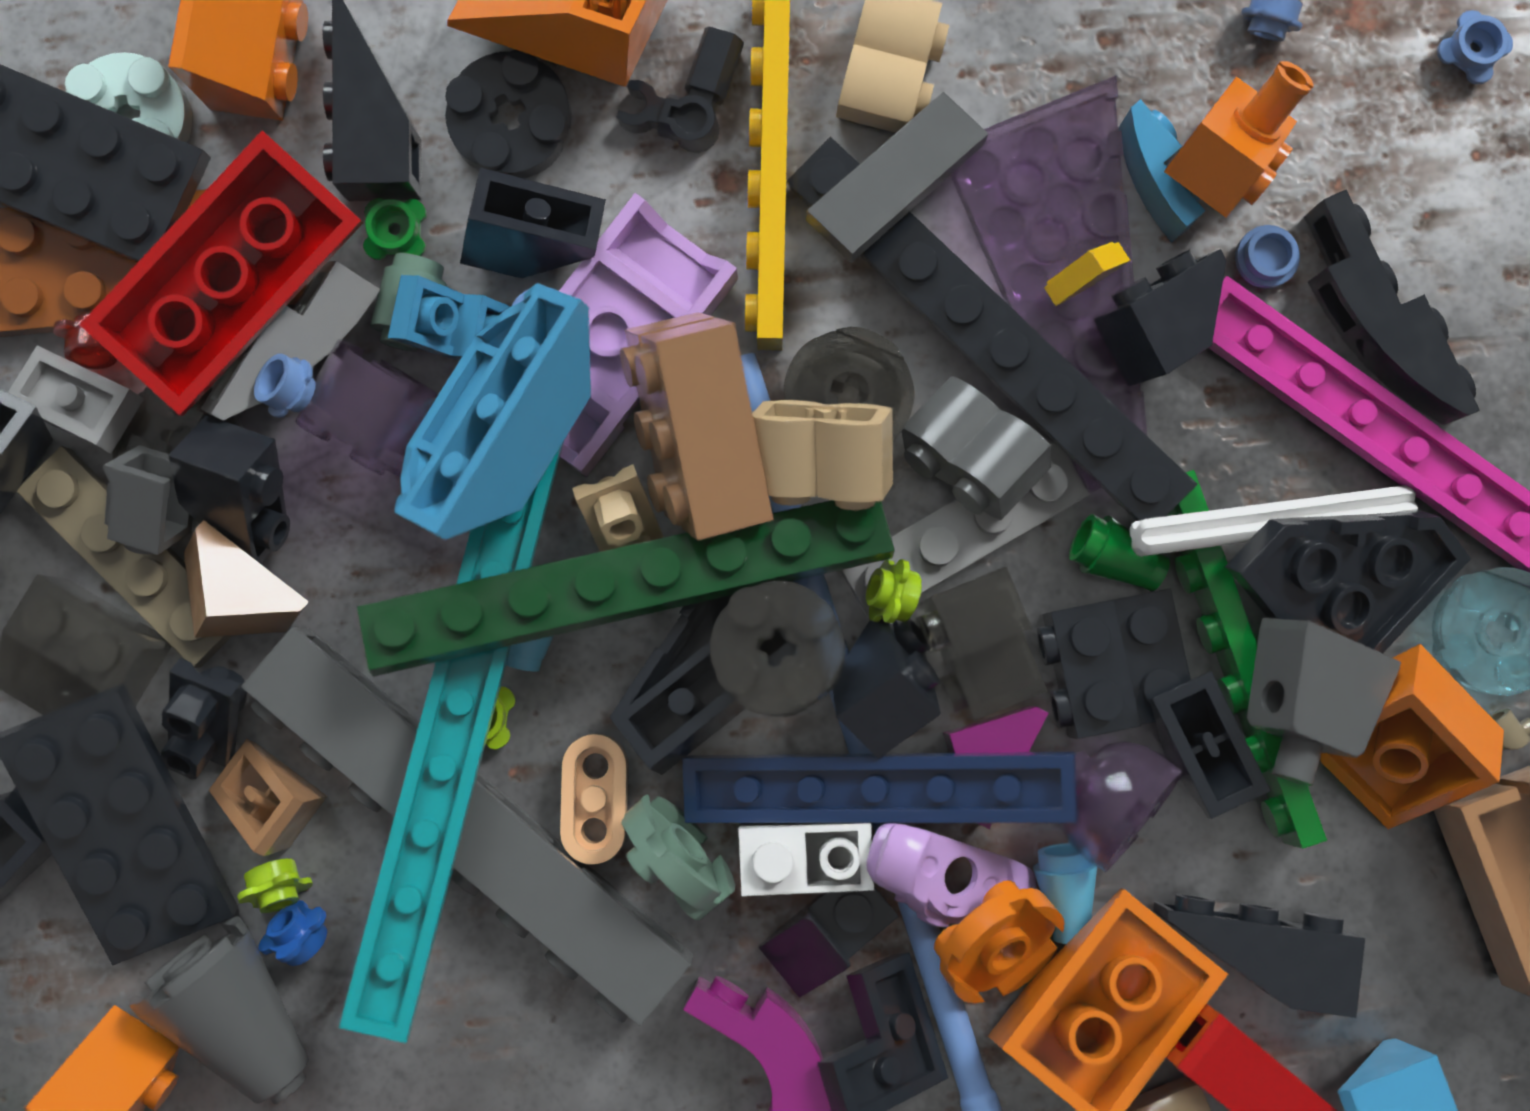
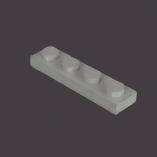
M1054 442L1051 444V468L1002 520L996 519L984 511L982 514L976 515L967 510L956 499L892 536L895 552L893 558L889 560L894 561L895 564L899 559L907 560L910 564V570L920 574L922 593L1089 496L1090 493L1067 454ZM883 561L840 570L868 619L869 605L866 603L868 581L872 573L877 568H880Z

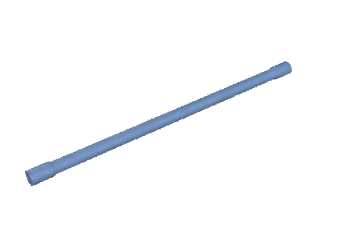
M748 353L741 355L753 413L762 402L771 400L756 354ZM769 496L772 513L802 507L801 504L780 505L774 503L772 496ZM822 574L796 580L793 583L835 709L831 681L849 654V649L825 576ZM838 719L849 754H873ZM872 823L874 832L876 833L879 827L888 823ZM897 901L957 1084L961 1110L1002 1111L998 1095L990 1084L964 1002L955 994L940 972V957L934 950V942L941 933L940 928L923 922L907 904Z

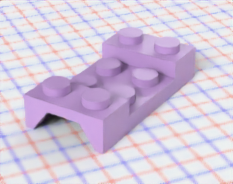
M637 193L633 194L599 238L594 258L582 261L559 290L562 293L581 299L589 306L591 397L566 436L560 455L562 460L586 478L623 431V423L640 402L637 386L629 387L622 370L620 349L628 347L624 330L697 312L711 316L738 281L737 268L727 260L705 253L670 227L648 202Z

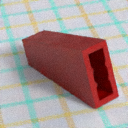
M1208 1004L1203 1007L1167 1055V1058L1177 1068L1230 1111H1337Z

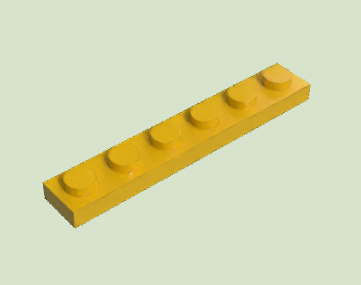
M752 0V25H764V47H751V86H763L762 108H750L749 147H761V170H748V208H760L759 232L747 231L746 270H758V294H745V332H757V350L782 351L790 0Z

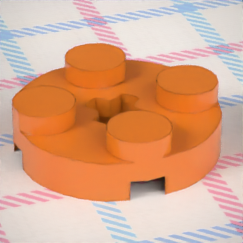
M1011 880L1002 881L991 887L985 894L982 904L968 914L959 924L952 925L939 934L934 942V950L940 957V972L955 994L965 1002L974 1004L985 1002L979 992L988 991L995 987L1002 996H1005L1029 982L1051 960L1057 950V946L1050 938L1055 931V926L1063 932L1064 919L1043 892L1033 888L1019 889Z

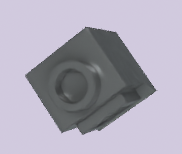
M139 445L103 465L104 472L109 480L107 483L104 522L105 525H108V540L124 544L126 549L134 553L158 555L191 533L193 517L178 503L168 458L169 454Z

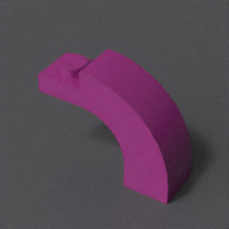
M699 976L686 997L683 1010L739 1043L755 1056L763 1067L771 1087L772 1096L768 1111H831L817 1066V1062L823 1060L821 1050L811 1030L797 1011L768 987L764 990L755 1008H752L745 1004L749 995L735 984L719 976H716L713 982L710 983Z

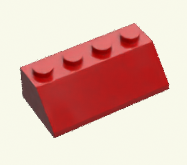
M262 130L79 325L176 413L184 416L359 229L363 222Z

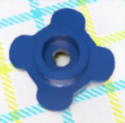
M303 900L283 908L270 920L266 928V934L260 940L259 951L263 955L275 953L276 958L281 963H286L289 966H298L305 963L320 950L326 940L328 930L323 924L326 919V912L321 907L309 909Z

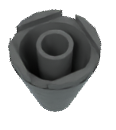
M236 916L221 923L228 934L214 943L206 934H203L172 957L145 982L152 992L147 999L134 994L129 1000V1007L139 1018L254 1103L258 1104L270 1099L273 1104H277L293 1094L305 1081L306 1076L302 1070L307 1065L309 1058L248 926L244 924L239 916Z

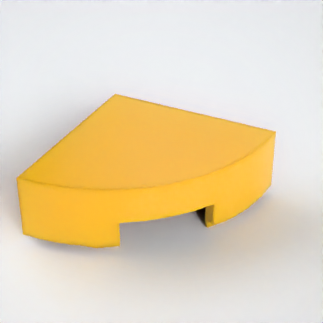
M1110 242L1086 252L1047 281L1048 285L1044 289L1055 306H1058L1100 282L1128 263L1130 259L1119 242Z

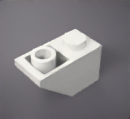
M740 823L741 896L874 890V881L867 871V858L872 844L871 823Z

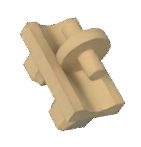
M633 464L622 468L614 477L607 476L602 478L597 484H582L572 488L577 504L600 552L664 538Z

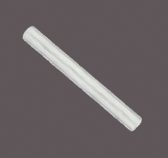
M1404 485L1135 521L1131 525L1129 533L1132 538L1133 551L1139 556H1148L1249 542L1269 519L1416 512L1418 507L1414 502L1416 493L1412 488Z

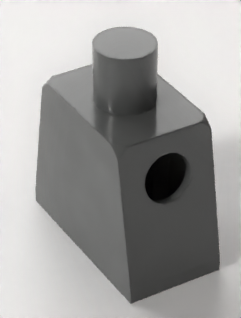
M1263 618L1258 637L1247 719L1252 727L1282 738L1272 774L1294 783L1313 786L1322 753L1357 758L1363 754L1399 672L1401 662L1310 621Z

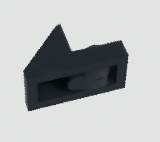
M875 886L874 890L823 892L762 942L758 948L800 998L846 971L851 966L849 958L899 916Z

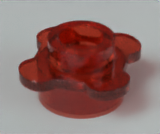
M90 313L78 315L73 321L62 319L54 323L53 333L64 338L63 355L65 359L88 369H103L117 362V359L79 325Z

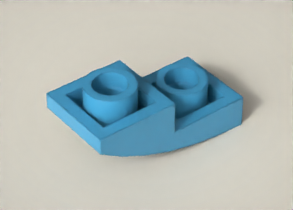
M1140 99L1130 108L1118 127L1121 148L1128 171L1141 200L1158 227L1172 243L1205 212V209L1198 203L1200 198L1164 172L1180 151L1182 145L1176 140L1177 133L1169 119L1157 110L1151 111Z
M401 275L388 338L460 361L475 335L511 306L484 295L460 293L419 275Z

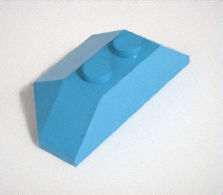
M536 283L524 293L523 301L504 310L475 335L406 446L400 478L401 495L396 500L395 513L446 540L522 510L591 397L589 306L579 298Z

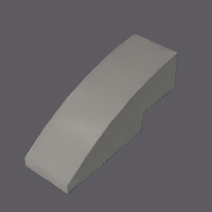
M328 261L310 280L294 308L291 309L286 306L221 375L201 409L218 419L225 420L260 404L261 402L254 396V385L259 371L272 356L284 354L290 358L297 357L300 360H307L312 367L315 366L357 324L381 289L338 261Z

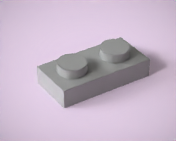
M36 346L8 393L35 405L43 421L110 454L144 400L132 390L40 346Z

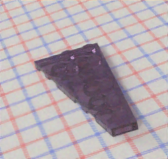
M1116 75L985 128L989 133L986 144L950 176L1003 300L1147 435L1144 392L1140 390V383L1128 387L1093 320L1115 306L1111 298L1113 293L1134 282L1127 195L1124 194L1121 156L1123 155L1122 134L1121 131H1118L1116 100L1118 98ZM1110 242L1120 243L1130 259L1128 263L1077 296L1055 306L1044 289L1048 285L1047 281L1089 250ZM1073 461L1076 471L1089 493L1102 489Z

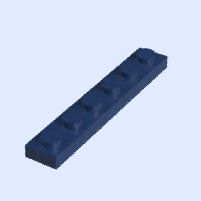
M1076 752L885 754L879 759L874 754L690 755L682 758L685 823H1076L1078 820Z

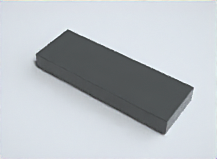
M942 92L807 210L806 221L852 263L986 144L989 133L946 93Z

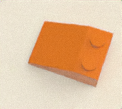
M1120 888L1027 984L988 1037L1075 1110L1126 1111L1228 976V973L1129 892Z

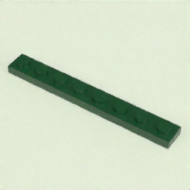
M835 500L772 513V521L701 540H696L688 533H682L357 606L368 670L375 677L892 559L895 548L881 501H876L874 506L867 509L848 510L838 507Z

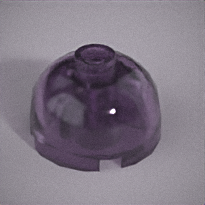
M1128 741L1107 744L1092 757L1081 750L1076 755L1078 820L1076 823H1060L1068 842L1085 860L1092 865L1098 866L1105 873L1108 872L1139 837L1137 835L1150 817L1153 819L1182 778L1183 771L1176 767L1167 757L1143 744Z

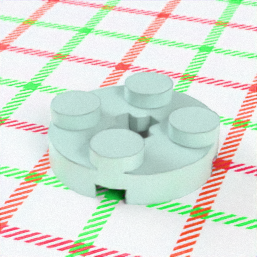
M113 53L99 57L89 64L76 65L66 76L65 92L113 112L118 111L121 106L129 104L133 109L141 111L140 118L132 120L186 143L188 142L192 130V111L186 92L158 61L134 53Z

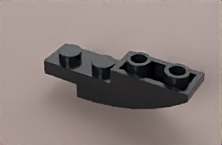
M1347 189L1323 199L1304 218L1325 260L1327 268L1309 280L1308 284L1322 310L1343 341L1364 366L1392 392L1416 410L1440 424L1446 425L1480 411L1474 399L1476 396L1474 380L1468 370L1457 363L1447 342L1449 337L1448 327L1441 313L1437 309L1430 307L1425 294L1406 303H1400L1397 296L1398 282L1396 275L1387 262L1379 259L1370 240L1371 225L1361 206L1353 204Z

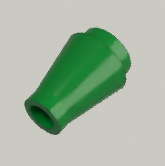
M1094 514L1089 515L1077 530L1069 550V559L1079 564L1082 573L1140 586L1151 592L1157 590L1162 584L1170 566L1169 558L1162 554L1137 555L1132 549L1130 530L1110 515L1105 516L1103 519Z

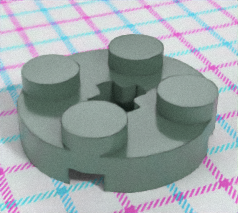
M649 794L644 795L625 813L621 823L634 844V847L627 853L631 866L649 883L653 884L660 879L674 893L680 907L691 918L697 921L702 920L735 891L733 875L721 854L713 862L709 860L701 847V844L708 837L696 823H685L684 812L670 801L657 796L650 803Z

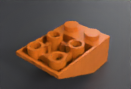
M458 0L447 19L448 27L626 87L668 0Z

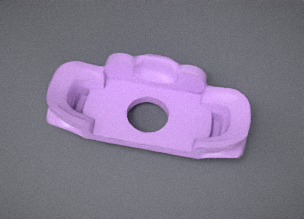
M888 823L879 827L875 833L867 858V871L872 880L877 885L895 893L894 900L907 904L909 908L916 912L919 919L934 927L945 928L949 924H959L968 914L982 904L987 891L1002 881L1011 880L1019 889H1037L1034 872L1013 859L901 823ZM966 857L972 866L970 883L963 891L951 894L945 886L944 877L946 869L954 859Z

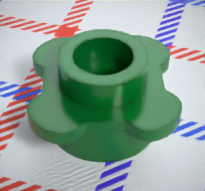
M376 198L366 205L364 215L366 217L365 228L368 237L363 242V248L370 258L382 260L387 255H395L396 253H408L418 256L424 254L426 244L421 239V223L426 219L427 211L420 201L408 199L403 203L395 199L383 200ZM394 224L399 225L401 228L397 235H392L389 231L390 227Z

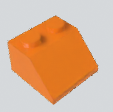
M180 0L168 67L210 110L283 121L286 101L291 102L297 90L298 73L293 61L297 41L302 42L306 37L308 29L307 6L302 0Z
M1421 644L1393 657V659L1401 662L1399 672L1364 753L1357 758L1322 753L1320 757V762L1388 830L1500 782L1504 730Z

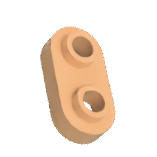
M590 734L575 740L568 747L563 757L560 836L565 850L572 858L584 864H600L614 857L626 839L627 833L621 822L628 807V758L624 748L614 738L604 734ZM593 753L603 755L608 762V770L603 777H592L586 770V760ZM598 818L604 822L607 833L603 840L592 841L586 837L584 824L588 819Z

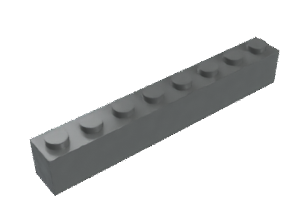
M291 627L241 686L256 699L251 704V708L271 726L281 730L286 725L302 738L304 742L299 746L300 750L316 765L327 771H330L335 766L353 783L348 787V790L360 803L374 812H379L383 807L395 817L419 721L308 628ZM478 772L451 880L473 896H476L479 891L483 892L500 907L495 913L497 918L516 935L525 938L530 932L549 949L545 957L561 974L571 980H575L578 975L584 978L599 991L594 998L609 1015L620 1022H625L629 1017L641 1026L690 967L694 954L588 864L581 863L572 858L565 850L561 841Z

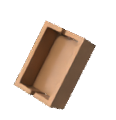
M697 312L625 329L628 347L620 349V360L629 387L637 386L642 411L634 413V425L642 449H650L655 473L647 476V484L656 512L663 511L664 515L670 519L673 525L681 526L684 531L696 540L772 521L770 500L735 324L720 318L714 319L713 316Z
M1530 766L1500 776L1498 785L1494 784L1433 811L1501 985L1530 996Z

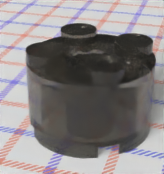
M851 326L825 333L804 344L789 365L785 378L784 400L810 401L825 405L837 404L838 397L831 393L832 391L842 394L847 385L855 387L858 390L856 400L859 403L892 408V443L894 444L911 415L915 398L913 379L897 346L877 332Z

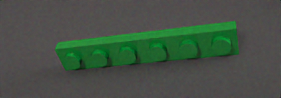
M1195 470L1186 473L1198 485L1167 516L1209 511ZM1222 545L1179 551L1181 556L1175 558L1178 578L1188 594L1194 592L1202 617L1196 619L1199 637L1209 654L1216 653L1224 676L1218 679V686L1232 714L1238 715L1246 737L1245 740L1271 790L1266 793L1267 800L1261 802L1262 813L1270 832L1275 838L1281 837L1284 844L1301 849L1327 841L1308 786L1294 783L1272 774L1282 738L1252 727L1247 719L1257 643L1233 576L1225 567L1228 562Z

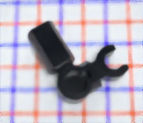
M711 26L706 27L684 89L688 96L679 97L669 94L666 98L657 96L654 88L647 82L629 80L627 89L630 95L637 99L645 100L646 106L638 114H629L628 112L618 110L616 116L618 122L624 129L633 133H645L651 129H657L659 136L677 141L683 149L689 152L699 153L708 150L719 137L720 128L714 111L716 105L724 104L744 42L734 33Z

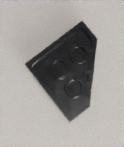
M1424 511L1269 519L1225 567L1268 618L1310 621L1383 654L1471 558L1441 517Z

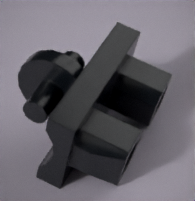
M180 658L169 673V703L162 710V726L168 731V742L161 750V757L168 770L190 779H197L209 761L224 767L227 766L235 755L238 713L244 708L247 701V692L241 687L245 682L241 675L222 666H216L199 673L189 661Z

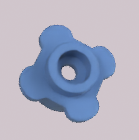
M1470 10L1459 16L1457 19V29L1451 38H1446L1439 43L1437 55L1442 63L1454 64L1463 70L1470 83L1484 84L1492 78L1494 64L1501 57L1511 52L1513 39L1498 19L1482 15L1475 10ZM1476 43L1480 47V51L1473 52L1470 44Z

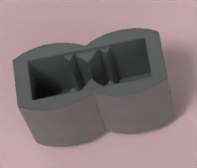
M951 376L901 427L905 449L904 457L908 464L926 479H932L936 476L940 480L953 485L952 492L956 499L967 510L976 515H980L984 511L990 516L1002 520L1051 468V445L1037 431L1014 415L1000 410L984 394L956 377Z

